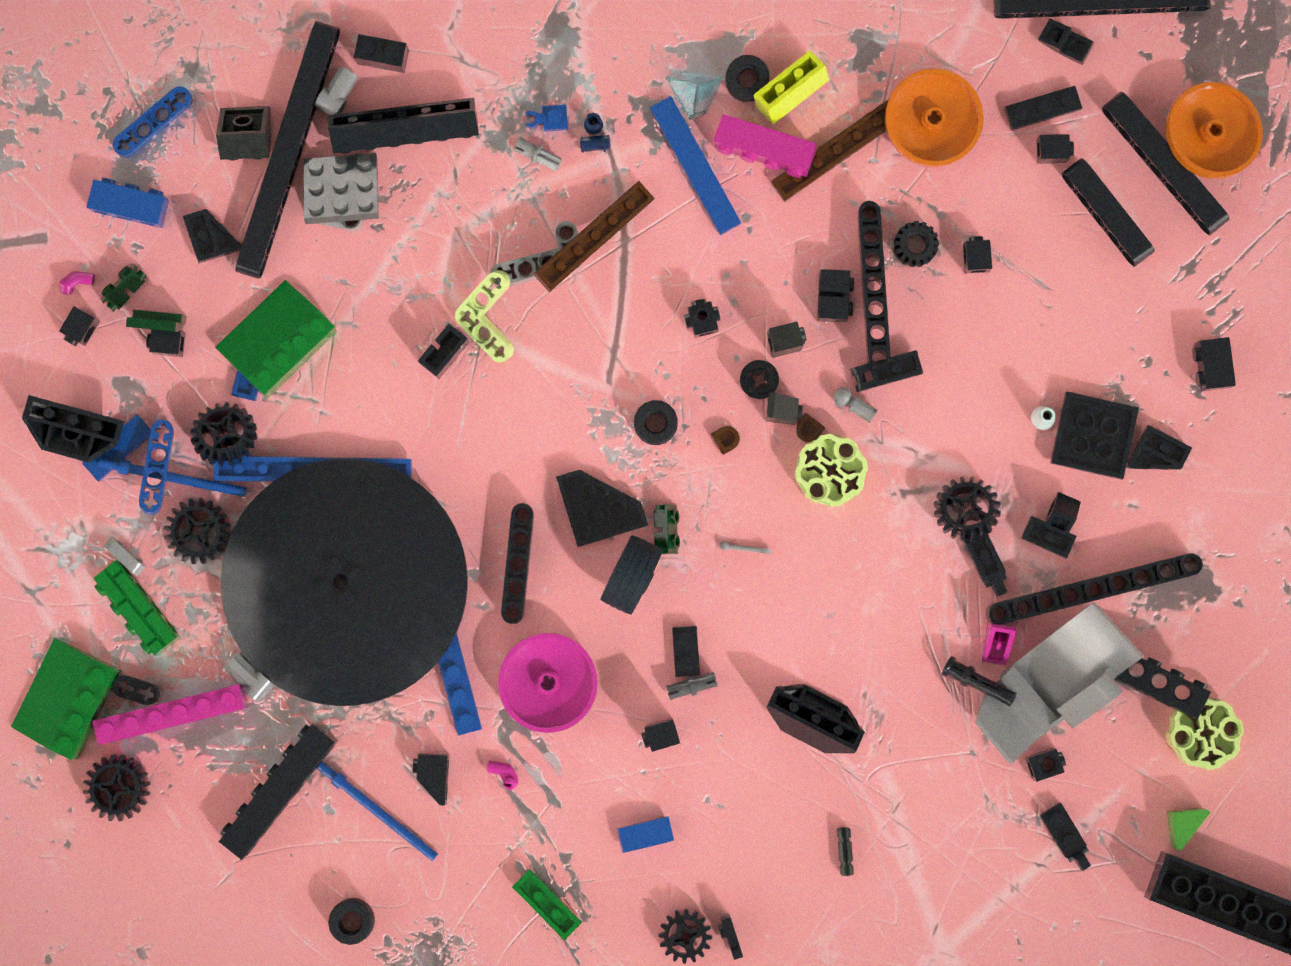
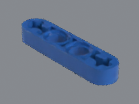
M181 86L169 91L114 138L113 149L121 157L134 155L192 105L191 93ZM177 94H186L184 96V99L186 101L183 104L181 102H177L175 105H173L178 100L176 97ZM170 101L177 110L173 112L172 108L166 103ZM160 108H166L169 113L168 117L162 121L157 120L156 111ZM144 123L148 124L150 127L149 133L146 136H139L137 133L138 126ZM131 132L139 140L138 143H136L134 140L129 142L132 139V137L129 135ZM123 140L129 142V149L127 151L125 149L119 150L122 147L120 142Z
M164 419L155 421L151 427L139 495V506L148 515L158 513L163 504L174 438L172 424ZM162 426H165L166 430L169 431V433H165L163 436L164 444L159 443L160 436L156 432V430H161ZM161 449L165 451V458L162 461H154L151 457L154 450ZM152 473H158L162 479L159 484L150 485L147 481L148 476ZM146 488L151 491L160 490L159 494L154 492L153 499L157 505H152L151 509H148L144 501H149L150 492H145Z

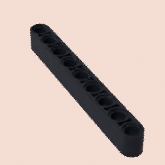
M993 0L994 18L998 19L1199 12L1211 9L1210 0Z
M1194 553L1183 554L996 602L987 607L985 614L991 624H1006L1194 576L1202 570L1203 562ZM1187 558L1192 559L1194 562V568L1190 572L1184 567V561ZM1163 564L1168 565L1170 568V575L1167 578L1163 577L1160 573V568ZM1139 570L1144 571L1147 575V579L1143 584L1139 583L1136 579V574ZM1116 576L1120 577L1123 581V586L1120 590H1116L1112 585V580ZM1092 582L1099 586V593L1096 596H1092L1088 592V586ZM1068 588L1075 592V599L1072 602H1068L1064 598V593ZM1045 594L1052 600L1051 606L1047 609L1043 608L1040 604V599ZM1021 600L1026 602L1028 606L1027 612L1023 615L1019 614L1016 610V605ZM997 606L1001 607L1004 611V616L999 621L995 620L992 616V611Z

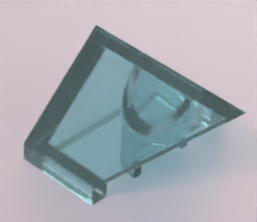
M681 72L667 76L666 80L689 120L702 117L707 113L723 77Z

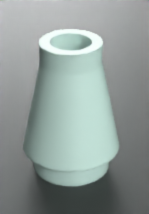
M1038 406L1031 414L1033 425L1040 430H1047L1055 423V412L1048 406ZM1044 412H1047L1049 414V420H1045L1043 418Z

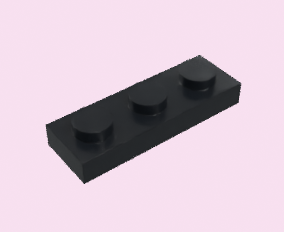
M1071 86L1005 106L1004 110L1010 129L1014 131L1081 111L1082 105L1076 86Z

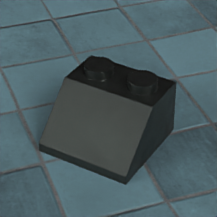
M269 106L220 109L216 131L220 160L235 161L238 159L253 158L258 160L269 158L271 147Z

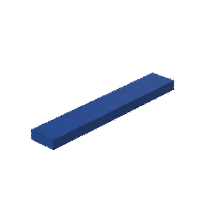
M670 96L651 106L650 111L719 235L721 236L741 225L742 223L673 98Z

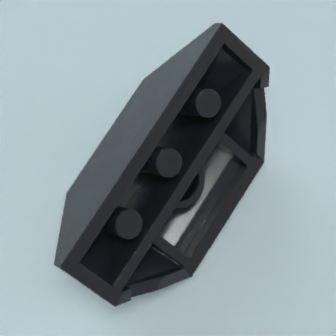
M28 395L22 420L27 425L41 450L88 463L118 445L125 422Z
M805 684L784 687L776 686L766 706L781 731L823 753L855 754L865 733L848 706Z

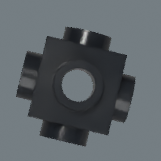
M705 299L691 302L692 306L687 307L688 314H684L687 329L692 328L694 338L718 333L717 321L721 320L718 307H713L712 302H706ZM704 315L706 316V319L700 320L698 316Z

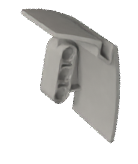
M1093 602L999 676L1000 679L996 683L1013 692H1017L1016 698L1009 707L985 694L979 707L975 724L1011 765L1036 740L1064 719L1073 729L1117 698L1123 690L1114 679L1144 655L1103 610Z

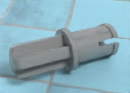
M521 137L516 142L515 146L517 147L514 148V152L531 159L532 163L538 162L554 171H557L561 166V157L544 150L542 145L538 147Z

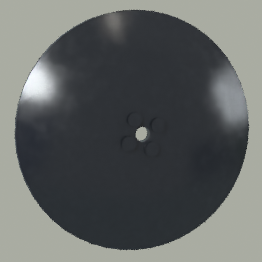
M331 459L304 465L284 474L264 488L249 503L234 526L226 545L221 570V597L227 624L235 642L250 664L271 683L287 693L307 701L333 706H355L383 700L402 692L424 677L440 661L455 638L463 618L468 591V570L461 539L455 525L437 499L422 485L400 471L383 464L358 459ZM341 574L348 578V585L344 589H339L335 585V578Z

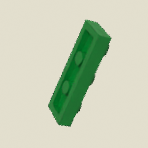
M531 869L512 886L564 941L582 923Z

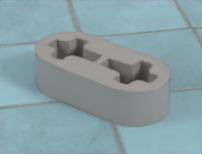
M111 536L103 545L134 575L138 576L146 568L145 564L115 537Z

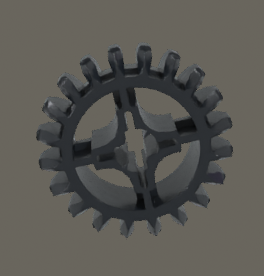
M227 401L223 407H220L219 403L216 402L215 408L212 410L206 406L207 413L199 412L198 417L200 420H193L195 428L190 430L191 436H193L191 443L194 445L196 454H200L203 461L208 459L209 464L212 466L217 461L221 467L227 461L232 466L235 459L242 463L241 456L250 455L248 448L255 449L254 440L258 438L255 432L257 431V426L253 422V416L248 414L245 408L240 409L236 403L230 408ZM235 422L243 427L242 435L238 434L235 430ZM206 434L213 438V446L205 442Z
M961 476L960 483L957 484L952 479L950 481L951 487L943 485V492L937 493L938 500L934 502V507L937 509L934 511V517L939 518L937 520L938 526L945 525L943 527L944 534L952 531V539L960 535V541L964 542L965 536H969L970 541L973 542L975 541V535L983 539L984 531L989 534L992 532L991 526H997L998 524L996 518L1000 517L1001 511L998 508L1001 503L996 500L998 496L996 492L990 493L991 485L983 487L984 481L982 479L978 483H974L973 476L969 478V482H965V478ZM969 493V495L964 498L957 496L959 494ZM978 497L985 502L988 509L987 513L982 511V508L976 504ZM971 504V509H968L963 515V509H966ZM947 505L957 512V521H954L948 514ZM972 520L978 522L973 525H965L968 521Z
M190 498L188 500L189 507L184 502H180L181 511L176 508L171 510L176 515L175 518L170 516L166 518L167 521L172 522L171 526H164V530L171 531V534L165 535L164 539L173 541L167 545L168 549L177 547L173 555L178 557L183 553L181 558L183 562H187L190 556L191 564H196L198 557L201 564H206V556L214 561L216 558L213 552L215 551L222 555L223 550L219 546L220 544L226 546L228 543L223 541V537H230L231 535L230 532H224V528H229L231 524L229 522L222 523L228 517L227 514L218 515L222 508L216 506L212 509L213 501L209 500L204 506L203 498L198 499L197 505L194 499ZM204 511L212 519L200 523L192 515V512ZM186 518L187 529L179 537L180 524ZM216 525L215 539L209 545L208 533ZM195 526L203 527L200 537L192 535V531H195L193 529ZM196 540L203 550L193 552L183 544Z
M116 754L110 755V762L106 757H102V766L97 762L92 764L96 772L87 771L86 774L92 779L83 781L84 785L90 786V789L83 790V794H90L91 798L85 802L86 804L94 802L95 805L91 808L92 812L101 809L99 812L100 818H103L108 813V821H113L115 815L118 821H123L124 814L130 819L133 817L132 810L136 813L141 812L138 804H147L146 799L142 798V795H150L151 792L144 790V787L151 785V782L143 781V777H147L148 772L140 774L139 770L143 767L141 763L133 767L135 758H130L126 763V755H120L118 760ZM117 767L116 773H113L110 781H100L102 775L108 769ZM124 770L132 776L135 787L126 782ZM119 782L120 784L118 786L121 785L122 789L127 790L115 793V790H113L112 787H110L109 785L117 784ZM99 790H103L108 794L110 805L103 801ZM124 794L134 795L132 801L127 806L117 808L118 802H121Z

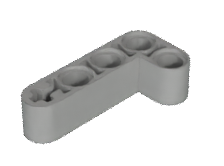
M569 221L559 223L555 230L559 248L498 263L492 267L490 273L502 270L509 274L512 273L510 268L514 267L517 278L513 279L512 274L508 275L510 278L509 287L537 280L533 273L542 266L545 259L553 257L578 235L576 226ZM566 228L574 232L573 236L567 240L560 237L561 231ZM523 264H528L532 267V272L529 275L524 276L519 273V268ZM496 278L494 285L498 287L500 286V279Z

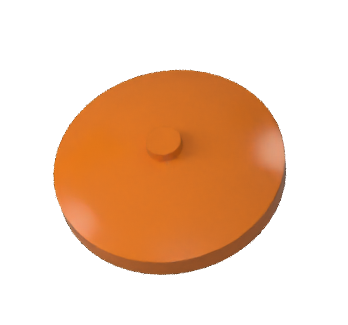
M925 69L906 77L892 92L885 110V127L894 148L907 160L925 167H943L965 157L977 143L983 128V108L975 89L961 76L943 69Z
M1205 82L1187 89L1174 101L1166 119V136L1173 155L1187 170L1204 178L1225 179L1240 173L1254 161L1261 148L1263 128L1257 109L1241 91L1224 83Z

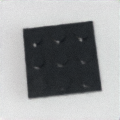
M1066 391L1050 464L1123 480L1139 407Z

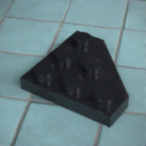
M580 469L556 476L577 547L648 526L642 503L637 499Z

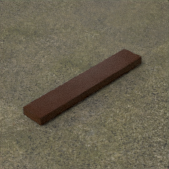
M888 100L816 149L807 177H793L785 171L773 179L770 183L781 199L786 202L885 133V110Z
M638 181L534 272L533 275L550 293L655 198Z

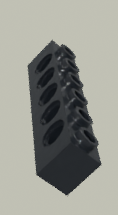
M1150 657L1147 660L1141 658L1134 663L1143 667L1144 672L1141 676L1133 677L1129 673V668H1127L1114 679L1195 720H1198L1211 691L1207 690L1208 685L1196 679L1192 683L1184 679V673L1173 668L1169 672L1161 668V662ZM1155 675L1165 677L1167 683L1163 688L1153 686L1152 678ZM1179 686H1185L1189 690V697L1183 700L1177 698L1175 689Z

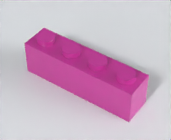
M725 114L722 115L713 140L714 148L721 154L730 156L732 153L740 156L746 162L754 163V161L763 163V166L768 169L777 170L779 168L787 171L788 175L800 178V176L807 177L816 152V143Z

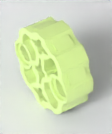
M826 434L806 444L800 451L794 475L796 483L804 493V497L814 504L819 503L829 507L842 506L861 492L864 487L868 465L866 458L863 457L858 449V445L849 438ZM841 445L850 446L852 450L850 457H842L840 455L839 447ZM823 447H824V450H825V456H827L828 458H830V459H831V462L828 461L827 459H825V458L822 456V448H823ZM816 448L817 451L814 457L817 461L811 460L808 464H805L807 458L805 452L810 453ZM834 465L836 467L834 471L837 475L827 476V469L824 466L830 467ZM815 467L816 469L821 471L822 474L818 473L815 470L806 471V469ZM840 467H842L848 472L851 470H855L856 473L847 475L840 469ZM856 477L857 480L854 486L857 489H852L845 493L847 488L845 481L850 482ZM831 480L840 485V494H838L837 486ZM818 484L823 488L821 497L811 495V485Z
M1208 698L1205 704L1208 707L1202 710L1198 720L1194 719L1195 728L1193 720L1174 709L1169 716L1170 723L1166 732V739L1168 745L1176 753L1177 759L1188 766L1212 770L1220 768L1222 764L1236 757L1241 749L1240 741L1244 730L1242 721L1237 718L1232 706L1223 700ZM1230 721L1234 726V731L1232 734L1227 735L1224 732V726ZM1204 729H1209V734H1206L1205 737L1200 736V732L1204 731ZM1182 730L1185 733V741L1178 744L1175 740V735L1178 731ZM1197 740H1198V744H1199V749H1200V750H1198V751L1195 753V751L1198 749V745H1197ZM1209 753L1217 755L1216 757L1210 759V762L1201 760L1202 758L1208 756Z

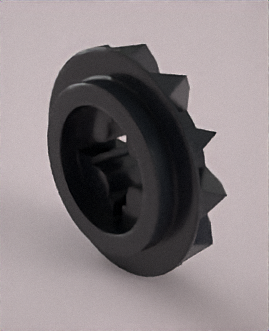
M755 360L743 368L740 375V384L742 390L749 397L760 400L769 397L770 393L776 391L779 384V375L771 363L764 360ZM764 370L763 379L769 386L760 384L754 389L755 380L750 374L759 376Z

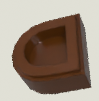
M805 413L796 426V434L801 441L810 443L819 437L825 427Z
M731 426L722 427L711 433L722 455L735 449L740 441L738 431Z

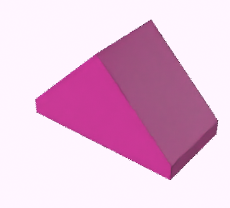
M987 624L982 662L1000 665L1007 664L1016 634V627Z

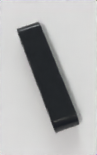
M1080 158L1061 173L1066 184L1133 267L1139 265L1155 252L1151 242L1086 160Z
M519 503L514 506L510 519L501 616L505 622L510 624L521 622L525 613L534 526V511L525 503ZM521 508H526L530 513L529 518L523 522L518 521L516 518L517 511ZM522 532L526 534L527 542L525 545H515L514 536L517 533ZM515 557H521L524 560L525 565L520 571H515L511 567V562ZM514 581H518L522 585V591L518 595H512L509 592V585ZM510 606H516L519 609V617L515 620H510L506 616V611Z

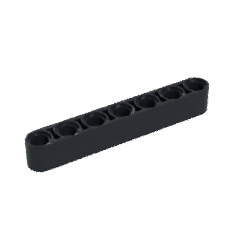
M1119 92L1101 107L1106 118L1207 235L1211 236L1229 221V215L1196 175L1181 165L1173 155L1167 141L1124 92Z
M865 201L859 207L857 222L866 356L870 369L882 371L888 366L891 354L881 210L876 202ZM866 210H871L875 213V217L867 219L862 213ZM866 234H873L877 237V241L869 243L864 239V236ZM873 257L878 260L879 264L875 267H870L867 265L866 259ZM871 281H876L879 283L880 289L872 291L868 288L867 284ZM877 305L882 309V313L873 315L869 311V307ZM874 329H879L883 332L884 336L881 339H875L871 336L870 332ZM881 353L884 355L885 361L883 363H876L872 359V355Z

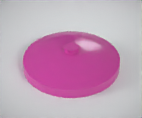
M554 633L536 634L516 644L505 657L498 678L499 695L509 715L525 728L542 733L563 731L582 720L594 703L598 686L596 669L586 650L574 640Z

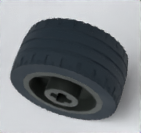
M631 535L600 600L619 611L632 615L654 576L653 572L663 550L640 537Z

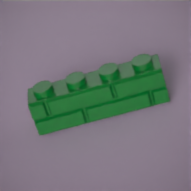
M115 560L93 578L97 583L94 585L95 589L102 597L107 595L112 602L109 605L117 616L122 615L127 621L124 624L133 636L137 634L142 640L140 646L148 655L151 653L154 656L160 655L181 638L121 562Z

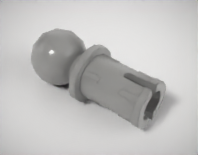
M840 387L834 391L833 399L837 405L849 406V413L851 411L868 421V423L871 422L878 411L859 399V395L856 399L853 398L848 388Z

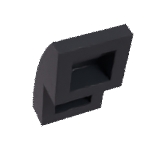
M1050 18L1038 38V41L1081 65L1084 64L1094 45V41L1072 32L1070 27Z

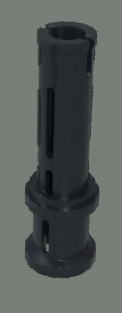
M953 656L948 659L942 671V676H949L959 681L963 687L969 685L1009 707L1016 698L1017 692H1013L995 681L976 673V669L973 666L967 667L956 661V658Z

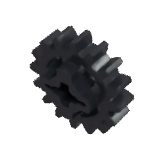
M685 908L684 914H680L678 910H675V917L672 918L670 915H667L668 924L661 923L660 925L665 930L658 933V937L664 938V941L660 943V947L667 946L665 955L674 954V962L680 957L683 964H686L687 958H691L694 963L696 962L695 956L697 954L701 957L705 956L702 951L703 948L710 949V945L706 943V940H711L712 935L706 934V932L711 929V926L703 925L706 917L703 916L698 919V911L696 910L692 915L689 914L688 908ZM685 920H691L698 926H689L685 923ZM676 923L677 930L675 934L668 937L670 928ZM686 930L687 933H692L689 936L688 942L678 938L681 936V931ZM702 935L701 943L695 949L693 944L696 938ZM679 945L685 948L686 952H680L673 948V946Z

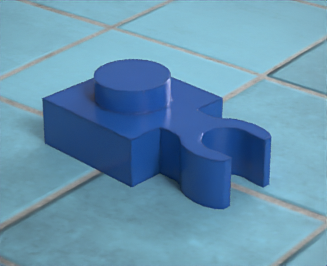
M566 104L542 106V113H536L535 111H527L525 113L526 117H535L533 123H526L527 128L532 129L538 125H543L544 132L568 130Z

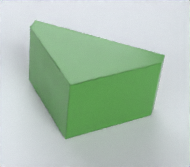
M1205 808L1167 811L1171 847L1181 851L1211 812Z

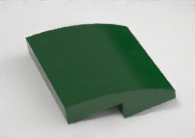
M133 309L132 317H127L126 327L179 332L185 325L187 316Z

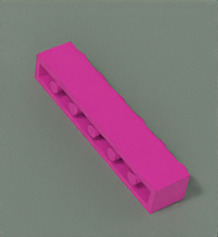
M237 684L95 720L93 725L98 745L246 709L248 704L245 692L242 689L243 686Z

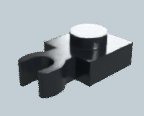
M730 914L720 917L722 924H719L718 928L721 938H727L734 960L742 958L743 954Z

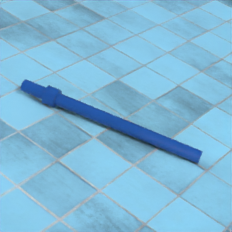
M101 458L99 462V467L116 470L118 474L129 475L130 473L143 476L144 466L131 464V461L121 459L116 461ZM169 471L166 481L241 497L246 496V487ZM152 473L148 476L149 478L162 479L158 473Z
M323 761L316 768L331 780L330 783L333 786L344 790L428 859L433 861L438 855L436 851L346 780L347 777L340 771L337 773Z

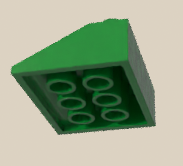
M285 280L215 348L267 400L333 337L337 330L312 303Z
M54 638L11 728L70 760L78 759L94 727L93 721L98 719L112 690L113 681L119 676L122 669Z

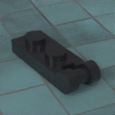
M917 350L890 357L888 366L882 371H874L870 369L868 364L850 369L852 376H855L857 385H855L857 393L923 374ZM885 359L878 360V361H875V362H876V363H883V362L885 361ZM871 371L873 380L866 382L864 373Z

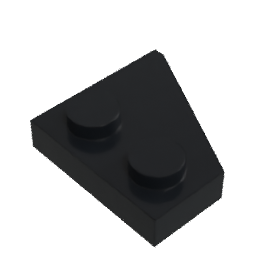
M207 209L183 216L198 264L241 250L242 244Z
M1147 425L1126 468L1181 470L1192 447Z

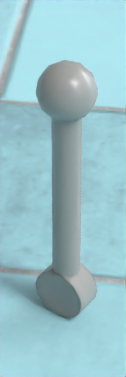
M727 541L720 543V548L723 551L734 549L771 554V549L733 545Z

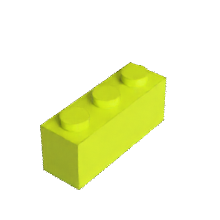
M809 50L753 95L757 109L772 125L829 81L826 66Z

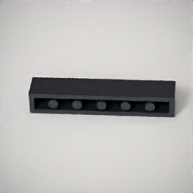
M474 97L328 115V130L333 153H350L357 150H374L381 147H398L405 144H422L429 141H446L453 138H470L479 135Z
M316 723L311 724V726L306 724L297 735L300 738L295 746L290 744L283 752L284 760L280 765L275 763L266 774L269 777L264 785L259 783L251 793L253 798L247 805L244 802L235 814L238 817L233 824L228 822L219 833L222 837L218 842L240 860L248 856L314 773L319 764L337 744L338 741Z

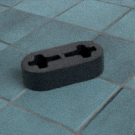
M118 676L112 684L115 695L143 705L154 704L160 697L157 685L132 676ZM126 679L128 680L127 685L134 687V690H125L122 693V688L118 687L119 683L124 682ZM150 687V692L154 696L146 701L145 695L138 693L139 689L147 690Z

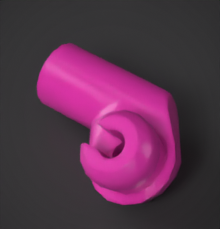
M79 271L69 273L59 282L60 292L63 295H70L74 290L73 287L77 284L93 285L95 274Z
M488 761V773L499 774L506 789L513 790L516 788L519 780L512 765Z

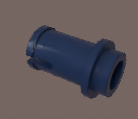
M589 113L587 118H585L584 129L587 133L596 135L602 131L603 121L597 113ZM597 122L598 124L591 125L590 123Z
M602 133L600 136L580 137L581 152L598 150L606 152V150L611 149L610 135Z

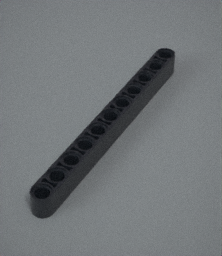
M315 21L237 259L235 268L237 273L260 279L263 275L316 111L315 102L323 89L338 43L339 27Z

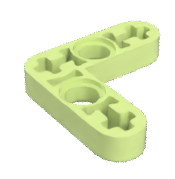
M497 270L487 275L455 312L457 323L494 361L499 363L511 358L514 348L512 343L484 314L510 286V278L502 270ZM499 277L501 279L500 286L493 290L489 289L496 282L495 279ZM479 292L486 294L488 298L486 305H481L478 302L477 295ZM467 311L471 313L468 320L464 318ZM479 320L480 323L475 325L473 328L472 325H474L475 322ZM483 326L489 330L490 336L488 339H483L480 336V327ZM496 338L497 341L493 342L494 344L490 346L489 343ZM501 346L505 348L502 355L498 353Z

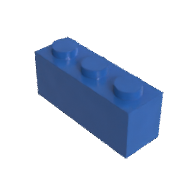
M102 177L101 181L93 179L86 208L94 213L163 228L169 200L163 196L161 191L149 189L148 192L140 191V187L137 185L125 183V187L116 185L115 180Z

